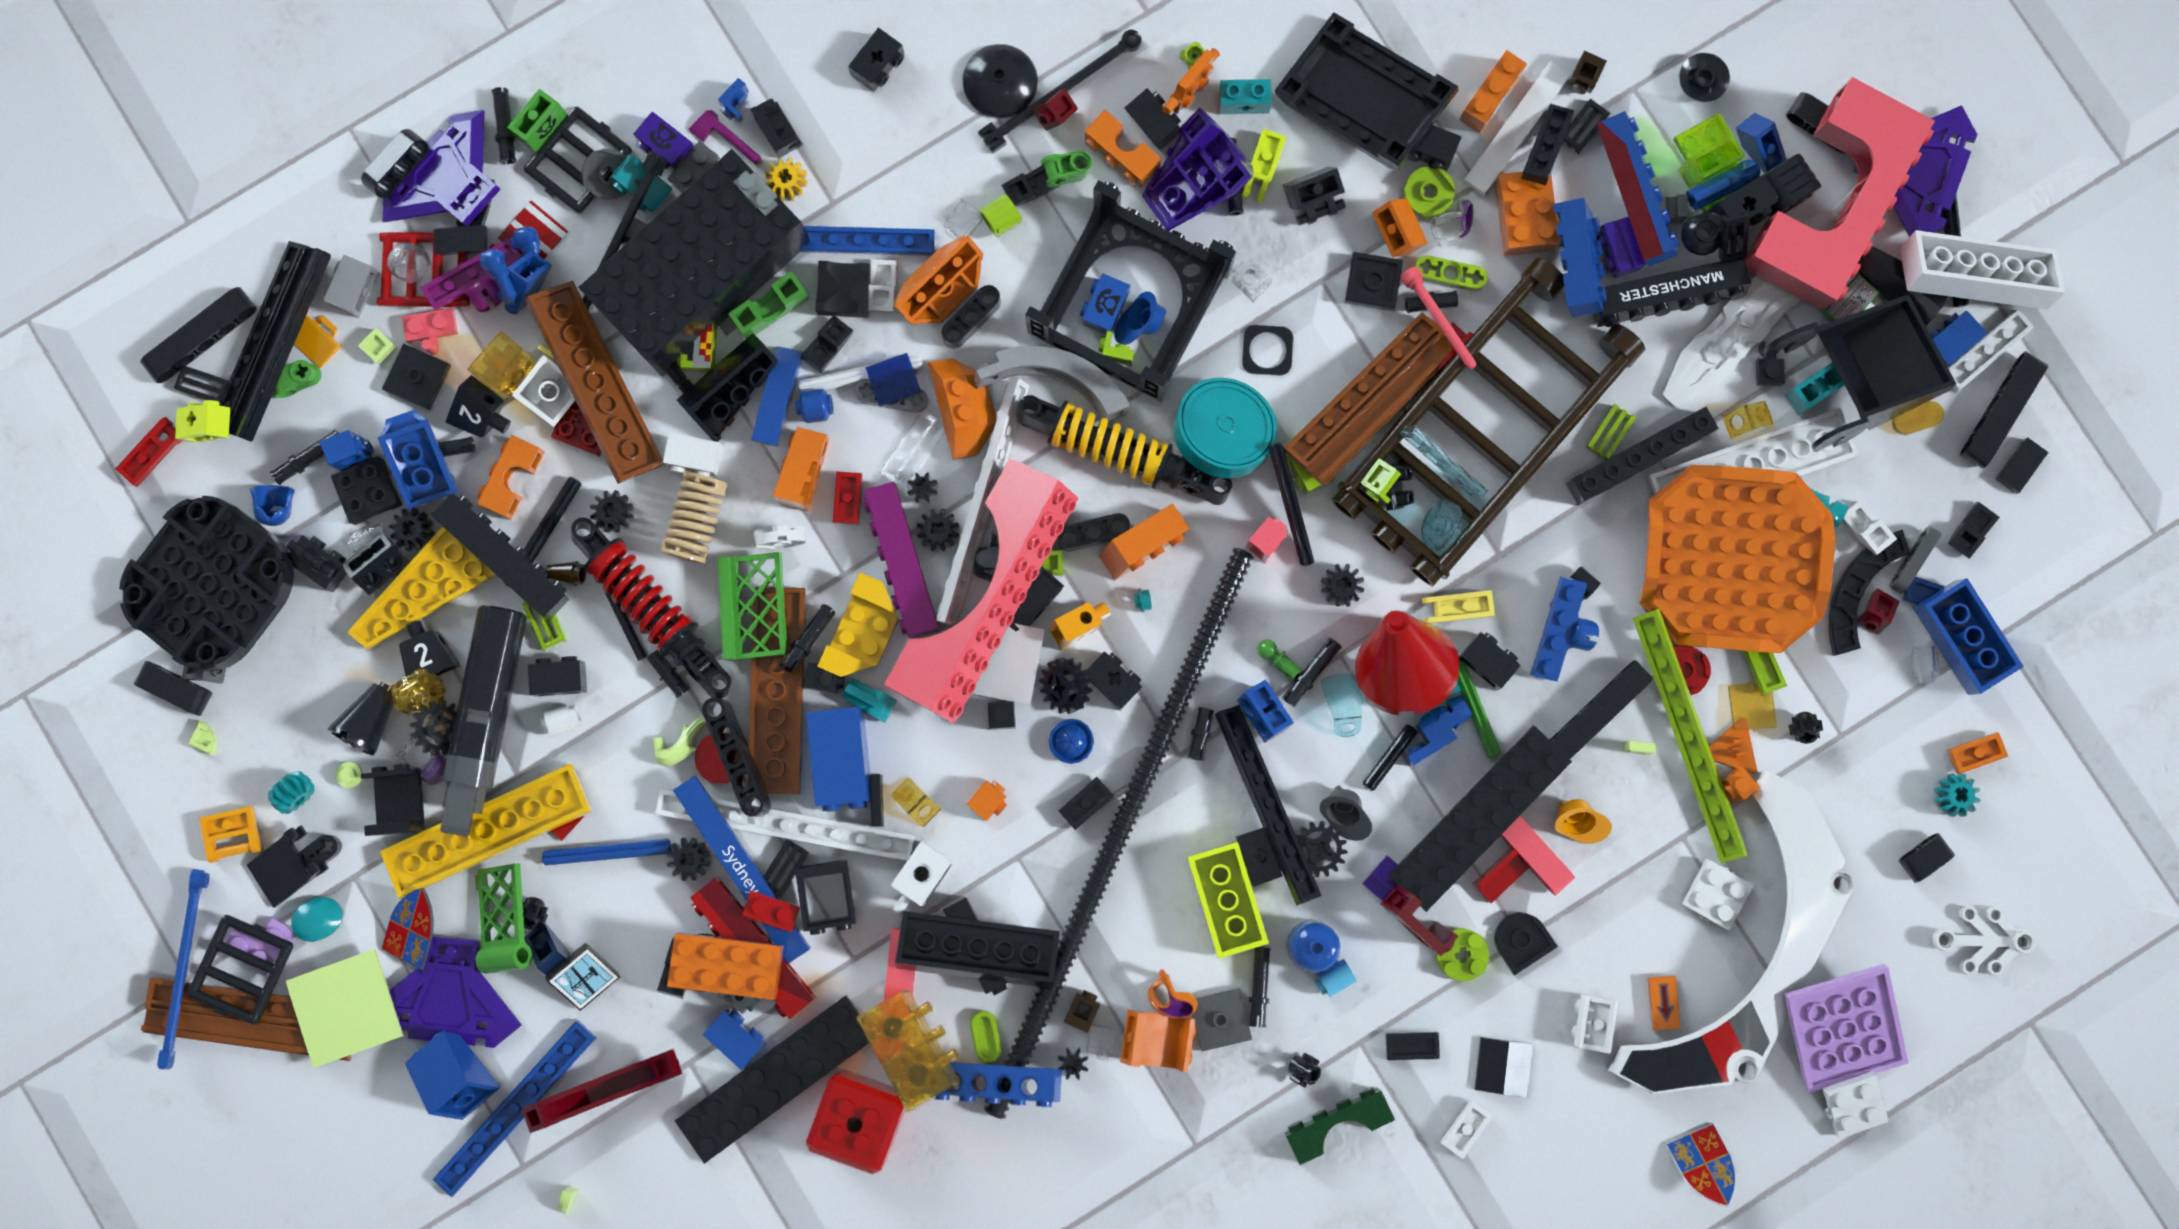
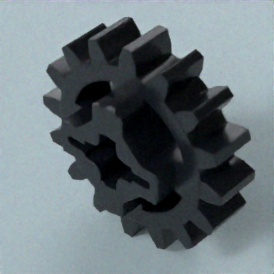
M1062 657L1047 664L1048 668L1041 671L1045 677L1039 679V682L1044 684V688H1041L1039 691L1046 693L1043 701H1050V709L1058 708V713L1060 714L1064 712L1071 714L1083 709L1084 703L1090 701L1087 694L1093 692V689L1088 687L1092 679L1085 676L1089 672L1088 669L1081 670L1082 662L1074 663L1073 658L1065 659Z
M435 700L429 702V708L426 705H421L419 708L422 713L416 712L412 715L417 721L409 724L410 727L415 728V732L411 733L410 737L418 738L414 745H423V753H428L432 750V756H438L441 750L443 756L448 755L449 735L453 730L456 716L454 711L455 703H451L447 707L446 700H441L437 706ZM443 712L447 713L453 720L444 717ZM429 714V716H428L429 721H428L427 725H426L425 727H423V722H424L425 718L427 717V715ZM443 725L444 730L435 731L434 727ZM425 736L434 739L435 744L429 742Z
M1320 821L1318 827L1313 822H1309L1310 829L1307 830L1302 826L1300 830L1303 834L1301 836L1296 835L1301 848L1304 846L1308 850L1309 857L1307 862L1310 869L1314 871V877H1319L1321 871H1323L1325 877H1328L1329 869L1335 872L1339 871L1336 864L1345 863L1340 858L1341 854H1348L1347 850L1342 849V845L1346 844L1347 841L1338 838L1342 831L1339 830L1334 833V825L1330 824L1325 828L1324 821ZM1313 832H1322L1317 839L1312 840L1307 837ZM1331 837L1336 844V853L1330 847ZM1322 842V848L1329 855L1318 854L1316 856V850L1309 843L1319 845ZM1327 859L1331 861L1326 866L1316 867L1319 860Z

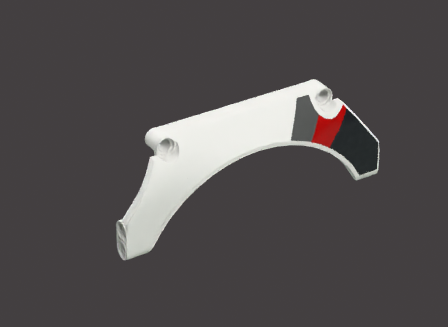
M1762 771L1756 782L1760 788L1751 795L1770 823L1784 862L1787 881V906L1780 942L1771 963L1760 981L1734 1009L1716 1022L1695 1033L1675 1040L1656 1044L1620 1046L1608 1071L1653 1095L1731 1085L1734 1078L1743 1083H1751L1757 1078L1789 1016L1784 993L1803 988L1854 888L1852 876L1841 870L1845 863L1844 857L1811 793L1771 772ZM1838 878L1845 879L1848 882L1849 888L1846 891H1839L1835 888L1834 881ZM1743 1063L1750 1064L1754 1068V1075L1750 1078L1742 1077L1738 1071L1739 1066Z

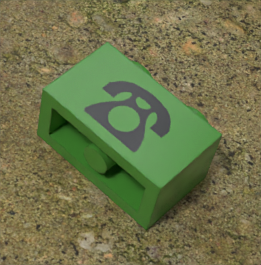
M538 89L507 128L517 140L536 153L566 117L567 113L556 100L541 89Z

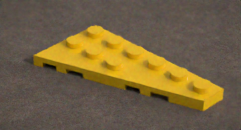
M442 526L347 632L363 647L371 649L406 629V625L425 618L497 575Z

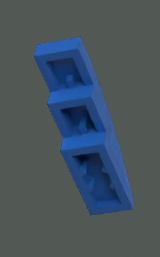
M777 346L774 356L778 362L768 374L751 439L753 442L778 447L789 403L793 398L802 351Z

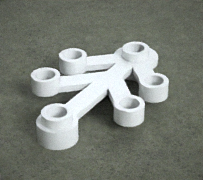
M1964 906L1959 910L1960 919L1964 922H1969L1982 936L1955 935L1950 930L1940 929L1932 937L1933 945L1937 949L1944 951L1952 950L1955 946H1982L1970 959H1963L1960 962V971L1967 975L1975 974L1978 971V967L1998 947H2008L1997 960L1991 959L1985 965V969L1990 975H2001L2004 972V967L2018 954L2027 955L2031 953L2036 944L2035 937L2030 931L2016 929L1998 907L1987 908L1985 918L1991 923H1997L2008 936H1998L1978 916L1975 908ZM1968 909L1972 913L1969 919L1965 917V911ZM1993 910H1995L1998 914L1995 920L1991 917V912ZM1941 935H1944L1946 938V942L1943 945L1939 942ZM2020 937L2024 940V944L2021 947L2017 943ZM1968 962L1972 964V969L1969 972L1965 968ZM1994 963L1998 965L1996 972H1993L1991 968Z

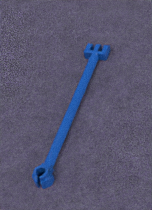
M193 869L190 874L189 897L163 1048L159 1050L157 1067L161 1070H169L174 1066L176 1051L173 1050L199 898L202 888L207 889L210 880V874L205 873V870Z

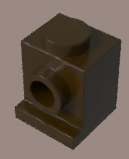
M1584 50L1568 81V84L1572 85V90L1582 95L1586 92L1591 94L1607 60Z
M1083 990L1082 994L1077 992L1064 1022L1088 1033L1101 1005L1100 1002L1096 1001L1098 996L1087 990ZM1085 1004L1088 1006L1089 1010L1086 1014L1079 1012L1078 1008L1080 1005Z

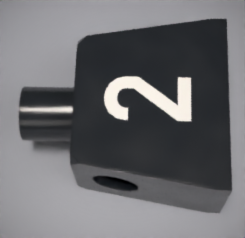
M472 375L459 385L445 421L449 425L478 437H485L493 428L504 434L511 425L509 419L500 415L504 405L503 399Z
M415 621L406 625L411 639L401 642L399 649L406 681L409 685L417 686L461 667L439 631L429 630L425 632L421 621Z

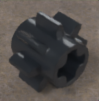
M916 472L914 481H907L912 486V490H909L907 493L909 496L916 495L915 502L917 504L921 499H925L929 504V497L932 494L938 495L937 491L933 489V486L937 485L938 482L937 480H929V472L924 477L919 476ZM923 483H926L928 490H923L922 493H919L917 486H922Z
M1800 712L1791 718L1792 724L1788 725L1790 735H1795L1796 742L1809 744L1820 738L1819 732L1823 731L1822 720H1817L1816 714Z
M529 897L523 902L524 929L532 930L536 929L538 924H545L548 917L546 914L548 907H545L541 899Z
M1067 1047V1055L1065 1057L1058 1056V1059L1063 1062V1065L1059 1066L1058 1069L1067 1072V1080L1070 1075H1075L1079 1080V1072L1081 1070L1088 1071V1068L1083 1065V1062L1088 1060V1056L1081 1057L1079 1055L1080 1048L1075 1053L1071 1052ZM1070 1057L1080 1061L1077 1064L1076 1070L1066 1066L1069 1063Z
M1305 1052L1302 1056L1297 1055L1293 1057L1288 1066V1070L1292 1074L1289 1079L1304 1088L1307 1084H1315L1321 1075V1069L1317 1066L1320 1061Z

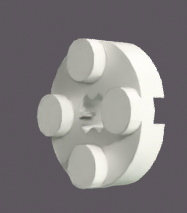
M788 525L774 526L773 532H769V530L754 531L756 548L776 549L775 546L789 548L803 545L806 543V528L801 526L793 527L789 530Z

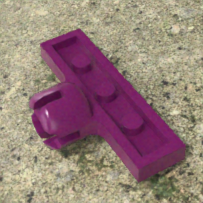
M510 237L489 248L500 250L505 254L504 262L507 268L522 258L519 251L511 247ZM482 253L420 287L434 311L465 295L470 298L479 312L491 310L485 298L489 296L495 307L502 302L497 296L499 287L495 280H492L491 275L481 268L480 257Z

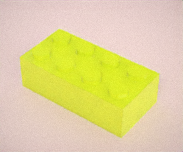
M1238 842L1188 856V864L1217 958L1220 959L1269 944Z

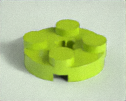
M1422 167L1409 176L1403 190L1404 198L1408 199L1414 214L1422 219H1430L1441 216L1450 208L1454 199L1455 185L1446 171L1439 168ZM1429 187L1430 189L1433 187L1435 189L1434 197H1425V190L1423 188Z
M1459 928L1451 930L1459 937L1455 940V944L1450 951L1442 956L1435 953L1439 968L1445 975L1457 981H1470L1482 975L1489 961V949L1482 936L1469 929ZM1461 947H1465L1466 952L1469 951V957L1465 959V962H1459L1460 958L1456 959L1455 956L1456 953L1460 952Z

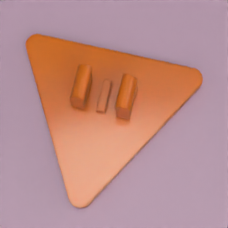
M1740 718L1709 745L1714 761L1734 768L1744 767L1748 773L1755 774L1757 766L1747 721L1745 718Z

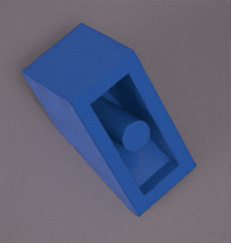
M1754 113L1736 127L1742 148L1760 166L1764 174L1787 160L1774 121Z

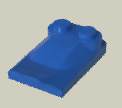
M416 410L386 419L385 426L378 440L407 510L449 496L451 493H457L455 477L447 466L429 421L418 414Z

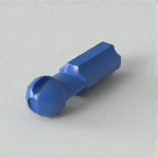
M1744 160L1737 166L1687 190L1686 194L1690 207L1697 211L1742 188L1760 176V166L1755 161Z

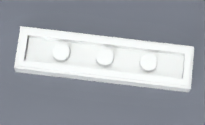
M2018 308L1948 366L1956 382V385L1952 388L1955 393L1959 392L2034 328Z

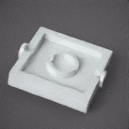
M1705 859L1681 905L1699 914L1698 918L1703 921H1711L1724 930L1729 931L1754 885L1735 875V872L1729 870V868H1723L1715 862Z
M1872 1071L1823 1088L1828 1107L1825 1108V1112L1828 1118L1831 1119L1835 1135L1839 1139L1889 1122L1882 1091L1880 1090L1877 1076Z

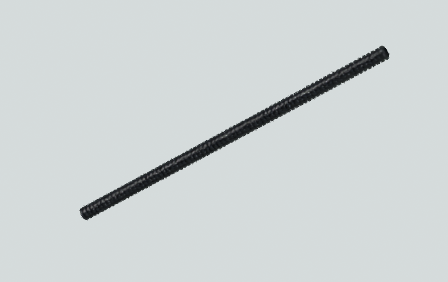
M1233 548L1232 550L1234 554L1229 557L1230 563H1226L1227 570L1222 572L1224 576L1219 579L1221 583L1216 586L1218 590L1213 593L1214 599H1210L1211 606L1206 608L1208 612L1203 615L1205 619L1200 622L1201 628H1198L1196 631L1198 635L1193 637L1195 641L1190 644L1191 650L1187 651L1188 657L1183 660L1185 664L1180 667L1182 669L1181 673H1177L1178 680L1173 682L1175 686L1170 689L1172 693L1167 696L1169 700L1164 703L1166 707L1161 709L1162 716H1158L1157 720L1159 722L1154 725L1156 729L1151 732L1152 738L1147 741L1149 745L1144 747L1146 752L1141 754L1142 760L1137 763L1139 767L1134 770L1136 774L1131 777L1133 781L1128 783L1129 790L1124 792L1126 796L1121 799L1123 803L1118 806L1120 810L1114 815L1116 819L1111 821L1113 826L1108 828L1109 835L1104 837L1106 841L1101 844L1103 848L1098 851L1100 855L1098 858L1095 857L1097 862L1091 866L1093 871L1088 873V876H1090L1089 880H1085L1086 886L1081 889L1083 893L1078 896L1080 900L1075 902L1076 909H1072L1071 913L1073 915L1068 918L1070 922L1068 925H1065L1066 931L1061 934L1063 938L1062 940L1059 939L1060 945L1057 952L1053 989L1038 987L1040 990L1034 994L1036 999L1031 1001L1033 1005L1028 1008L1029 1014L1024 1017L1026 1021L1021 1024L1022 1030H1018L1019 1037H1015L1014 1041L1016 1043L1011 1046L1012 1052L1008 1053L1009 1059L1005 1060V1065L1025 1067L1030 1063L1028 1059L1033 1057L1032 1050L1037 1048L1035 1044L1036 1042L1039 1043L1040 1039L1038 1037L1043 1034L1042 1028L1047 1025L1045 1021L1050 1018L1048 1014L1053 1012L1052 1005L1057 1003L1055 999L1060 996L1058 992L1060 989H1063L1062 983L1067 980L1065 976L1070 973L1068 969L1073 967L1072 960L1077 958L1075 954L1080 951L1078 947L1080 944H1083L1082 938L1087 935L1085 931L1090 928L1088 924L1093 922L1092 915L1097 913L1095 910L1096 906H1100L1098 902L1100 899H1103L1102 893L1107 890L1105 886L1110 883L1108 879L1113 877L1112 870L1117 868L1115 864L1120 861L1118 857L1120 854H1123L1122 848L1127 845L1125 841L1130 838L1128 834L1133 832L1132 825L1137 823L1135 819L1136 817L1139 818L1140 814L1138 812L1143 809L1141 805L1143 802H1146L1145 796L1150 793L1148 789L1153 787V784H1151L1152 780H1156L1155 774L1160 771L1158 767L1163 764L1161 760L1166 757L1164 753L1169 751L1168 744L1173 742L1171 738L1176 735L1174 731L1179 728L1178 722L1183 719L1181 715L1186 712L1184 708L1189 706L1188 699L1193 697L1191 693L1196 690L1194 686L1199 683L1197 679L1202 676L1200 672L1205 670L1204 663L1209 661L1207 657L1212 654L1210 650L1215 647L1214 641L1218 640L1217 634L1222 631L1220 627L1225 625L1224 619L1228 618L1227 612H1230L1232 609L1230 605L1235 602L1233 598L1238 595L1236 591L1241 589L1240 582H1244L1243 576L1248 573L1246 569L1251 566L1249 562L1254 559L1251 553L1243 549ZM1005 1077L1001 1085L1002 1089L1008 1092L1011 1089V1082ZM1001 1099L1000 1104L989 1103L988 1106L984 1107V1110L996 1118L1005 1119L1006 1114L1004 1113L1010 1109L1008 1107L1010 1099Z

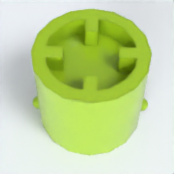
M1005 193L979 210L984 222L996 238L1022 222L1020 213Z

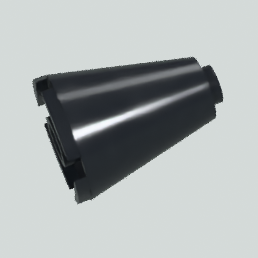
M380 682L379 685L373 683L327 730L353 748L362 747L364 748L363 753L374 756L396 699V695L393 694L395 689L384 682Z

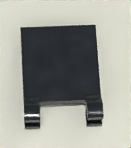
M302 825L296 829L294 827L288 829L278 841L247 864V867L273 908L278 907L312 879L329 869L324 860L317 864L313 862L307 866L295 847L294 843L307 835Z

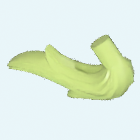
M699 718L689 727L683 724L681 737L670 748L665 749L663 738L654 739L655 760L658 764L672 766L695 752L697 748L691 747L698 732L707 724L705 718Z

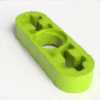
M1421 256L1414 265L1422 273L1423 281L1464 290L1479 291L1488 280L1487 272L1480 266L1434 256ZM1427 262L1429 263V268L1437 269L1438 265H1442L1438 277L1435 276L1437 271L1429 270L1425 274L1423 273V268L1419 266H1423ZM1447 267L1455 268L1458 273L1457 278L1454 280L1447 279L1444 276V269ZM1463 270H1466L1467 272L1464 276L1472 277L1474 273H1477L1478 278L1482 279V281L1473 284V279L1465 277L1463 282H1460V279L1463 275Z

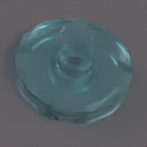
M1439 500L1427 511L1421 527V536L1424 544L1430 549L1441 551L1442 548H1449L1457 540L1462 528V524L1459 523L1460 517L1462 518V511L1459 505L1449 500Z

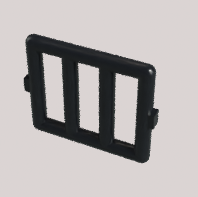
M575 106L525 164L524 172L546 188L544 191L551 197L555 198L556 196L576 213H582L595 196L587 190L577 201L536 169L538 165L547 157L584 186L581 171L553 150V147L563 138L586 157L594 151L568 130L577 119L626 157L632 153V149L614 135L608 125L602 121L599 123L580 107ZM607 167L601 173L606 182H608V179L613 174L610 167Z
M223 915L187 991L188 997L215 1008L214 1012L222 1016L229 1014L249 1024L257 1025L292 952L293 943L265 931L266 927L254 924L253 926L233 916ZM231 927L281 949L275 963L223 942L228 928ZM219 951L269 973L264 987H259L211 966L217 952ZM206 976L257 997L258 1000L253 1011L249 1012L201 991L200 989Z

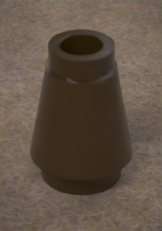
M578 561L549 564L546 567L548 572L546 578L575 587L578 584L582 585L586 579V572L583 570L584 564H580Z

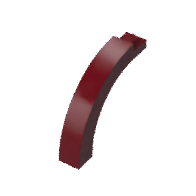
M671 1049L521 1109L529 1132L533 1133L683 1073L675 1051Z

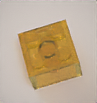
M500 331L467 370L504 399L506 395L510 396L518 386L517 383L523 376L525 377L529 373L536 360L505 333Z

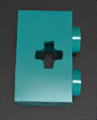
M1271 79L1220 80L1219 114H1263L1270 112Z
M629 154L611 175L610 179L615 182L612 186L621 194L625 195L628 193L633 197L637 188L635 181H641L646 170L641 168L643 163L634 155ZM655 175L639 209L643 212L646 210L654 212L673 188L658 175Z
M1832 362L1784 395L1797 414L1800 415L1843 387L1844 383Z

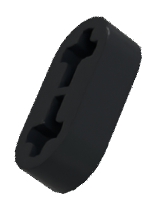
M323 835L299 853L302 858L315 856L309 864L313 862L317 864L321 860H324L327 864L341 852L342 843L334 835ZM325 841L333 842L331 846L332 852L324 851L320 853L319 851L325 848Z

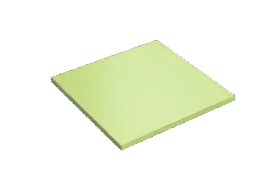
M376 949L285 981L313 1068L404 1036Z

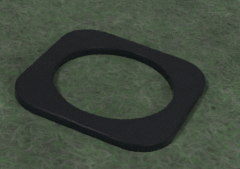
M1252 325L1248 327L1244 333L1243 368L1248 373L1282 376L1290 371L1293 353V334L1291 330L1281 326ZM1261 333H1274L1285 343L1286 356L1276 367H1260L1250 356V344Z

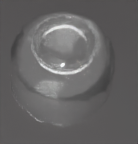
M405 242L398 244L392 249L387 261L390 273L397 279L408 283H414L422 279L427 273L430 264L428 254L415 244Z

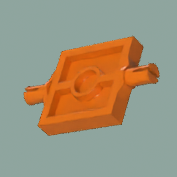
M1212 48L1210 51L1206 49L1179 81L1174 94L1170 96V99L1162 107L1164 113L1170 115L1174 111V113L1178 114L1183 107L1187 109L1195 99L1194 94L1198 90L1200 92L1204 90L1210 80L1208 76L1214 69L1212 64L1220 55L1217 49Z

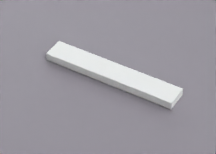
M1550 60L1463 181L1465 184L1481 195H1485L1569 79L1570 73Z

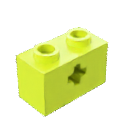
M204 400L203 404L188 403V407L177 408L175 439L199 443L229 438L230 407L219 406L220 402Z

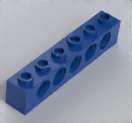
M905 1059L902 1060L900 1092H909V1098H924L925 1094H934V1099L950 1100V1095L959 1096V1101L975 1102V1097L985 1098L984 1103L1000 1104L1001 1099H1010L1011 1105H1026V1101H1036V1106L1052 1107V1102H1060L1062 1069ZM916 1064L925 1065L929 1073H932L935 1078L933 1086L930 1087L927 1083L923 1085L913 1084L909 1079L910 1068ZM954 1074L960 1079V1085L957 1089L951 1084V1078ZM979 1076H982L986 1082L985 1088L982 1091L976 1085V1080ZM1005 1077L1011 1082V1089L1008 1092H1005L1001 1085ZM1030 1079H1033L1037 1084V1090L1034 1094H1031L1027 1089V1083Z

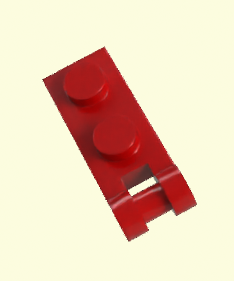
M167 417L160 419L115 468L133 486L138 487L167 454L183 441L175 439L176 428L173 427V422ZM166 433L168 437L163 441L160 439V436Z

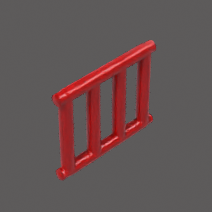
M434 232L379 233L380 242H383L381 296L377 297V306L432 307L426 297L416 296L418 242L433 243L432 280L442 275L443 256L434 254ZM393 242H408L406 296H391ZM458 253L457 266L468 261V255ZM466 295L461 296L443 307H469L470 299Z

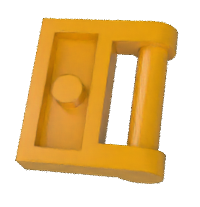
M254 806L199 818L206 857L209 863L219 862L221 858L263 851V843L259 837ZM248 835L249 842L222 848L216 847L215 841Z

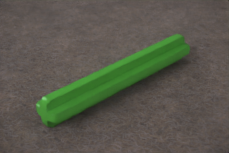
M1460 660L1457 682L1461 689V694L1472 713L1471 718L1487 757H1496L1502 751L1467 666L1463 660Z

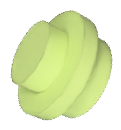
M343 763L336 771V780L342 787L354 788L362 781V769L356 763Z

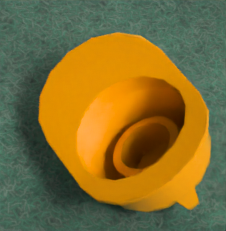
M1562 799L1559 801L1557 819L1554 824L1558 833L1584 844L1600 842L1611 833L1612 825L1610 820L1594 811L1585 800L1572 799L1566 801Z

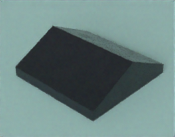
M1480 1037L1474 1090L1527 1097L1533 1044Z

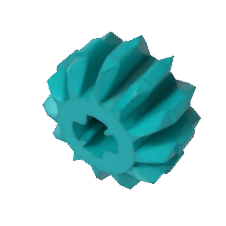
M293 771L290 774H286L272 786V789L268 792V800L275 810H278L281 814H289L292 811H296L310 799V796L315 791V786L311 782L312 780L307 775H304L302 771Z
M1952 773L1947 775V779L1942 778L1938 780L1942 788H1934L1933 791L1938 793L1939 797L1933 801L1935 803L1942 802L1939 808L1941 812L1948 811L1950 817H1955L1957 814L1960 817L1967 816V811L1974 812L1976 810L1973 803H1979L1981 800L1975 797V793L1980 792L1981 789L1972 788L1975 782L1974 779L1966 780L1965 774L1961 773L1956 776Z

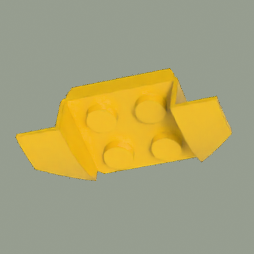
M859 572L850 592L852 595L833 640L830 646H826L817 666L840 677L869 667L878 666L899 620L884 583Z

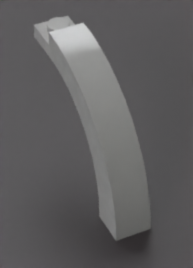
M1020 346L995 352L993 364L988 362L979 366L974 376L977 389L1010 376L1039 375L1061 381L1082 394L1092 404L1100 418H1107L1108 422L1125 416L1130 408V404L1123 392L1106 373L1086 359L1061 349L1044 346Z

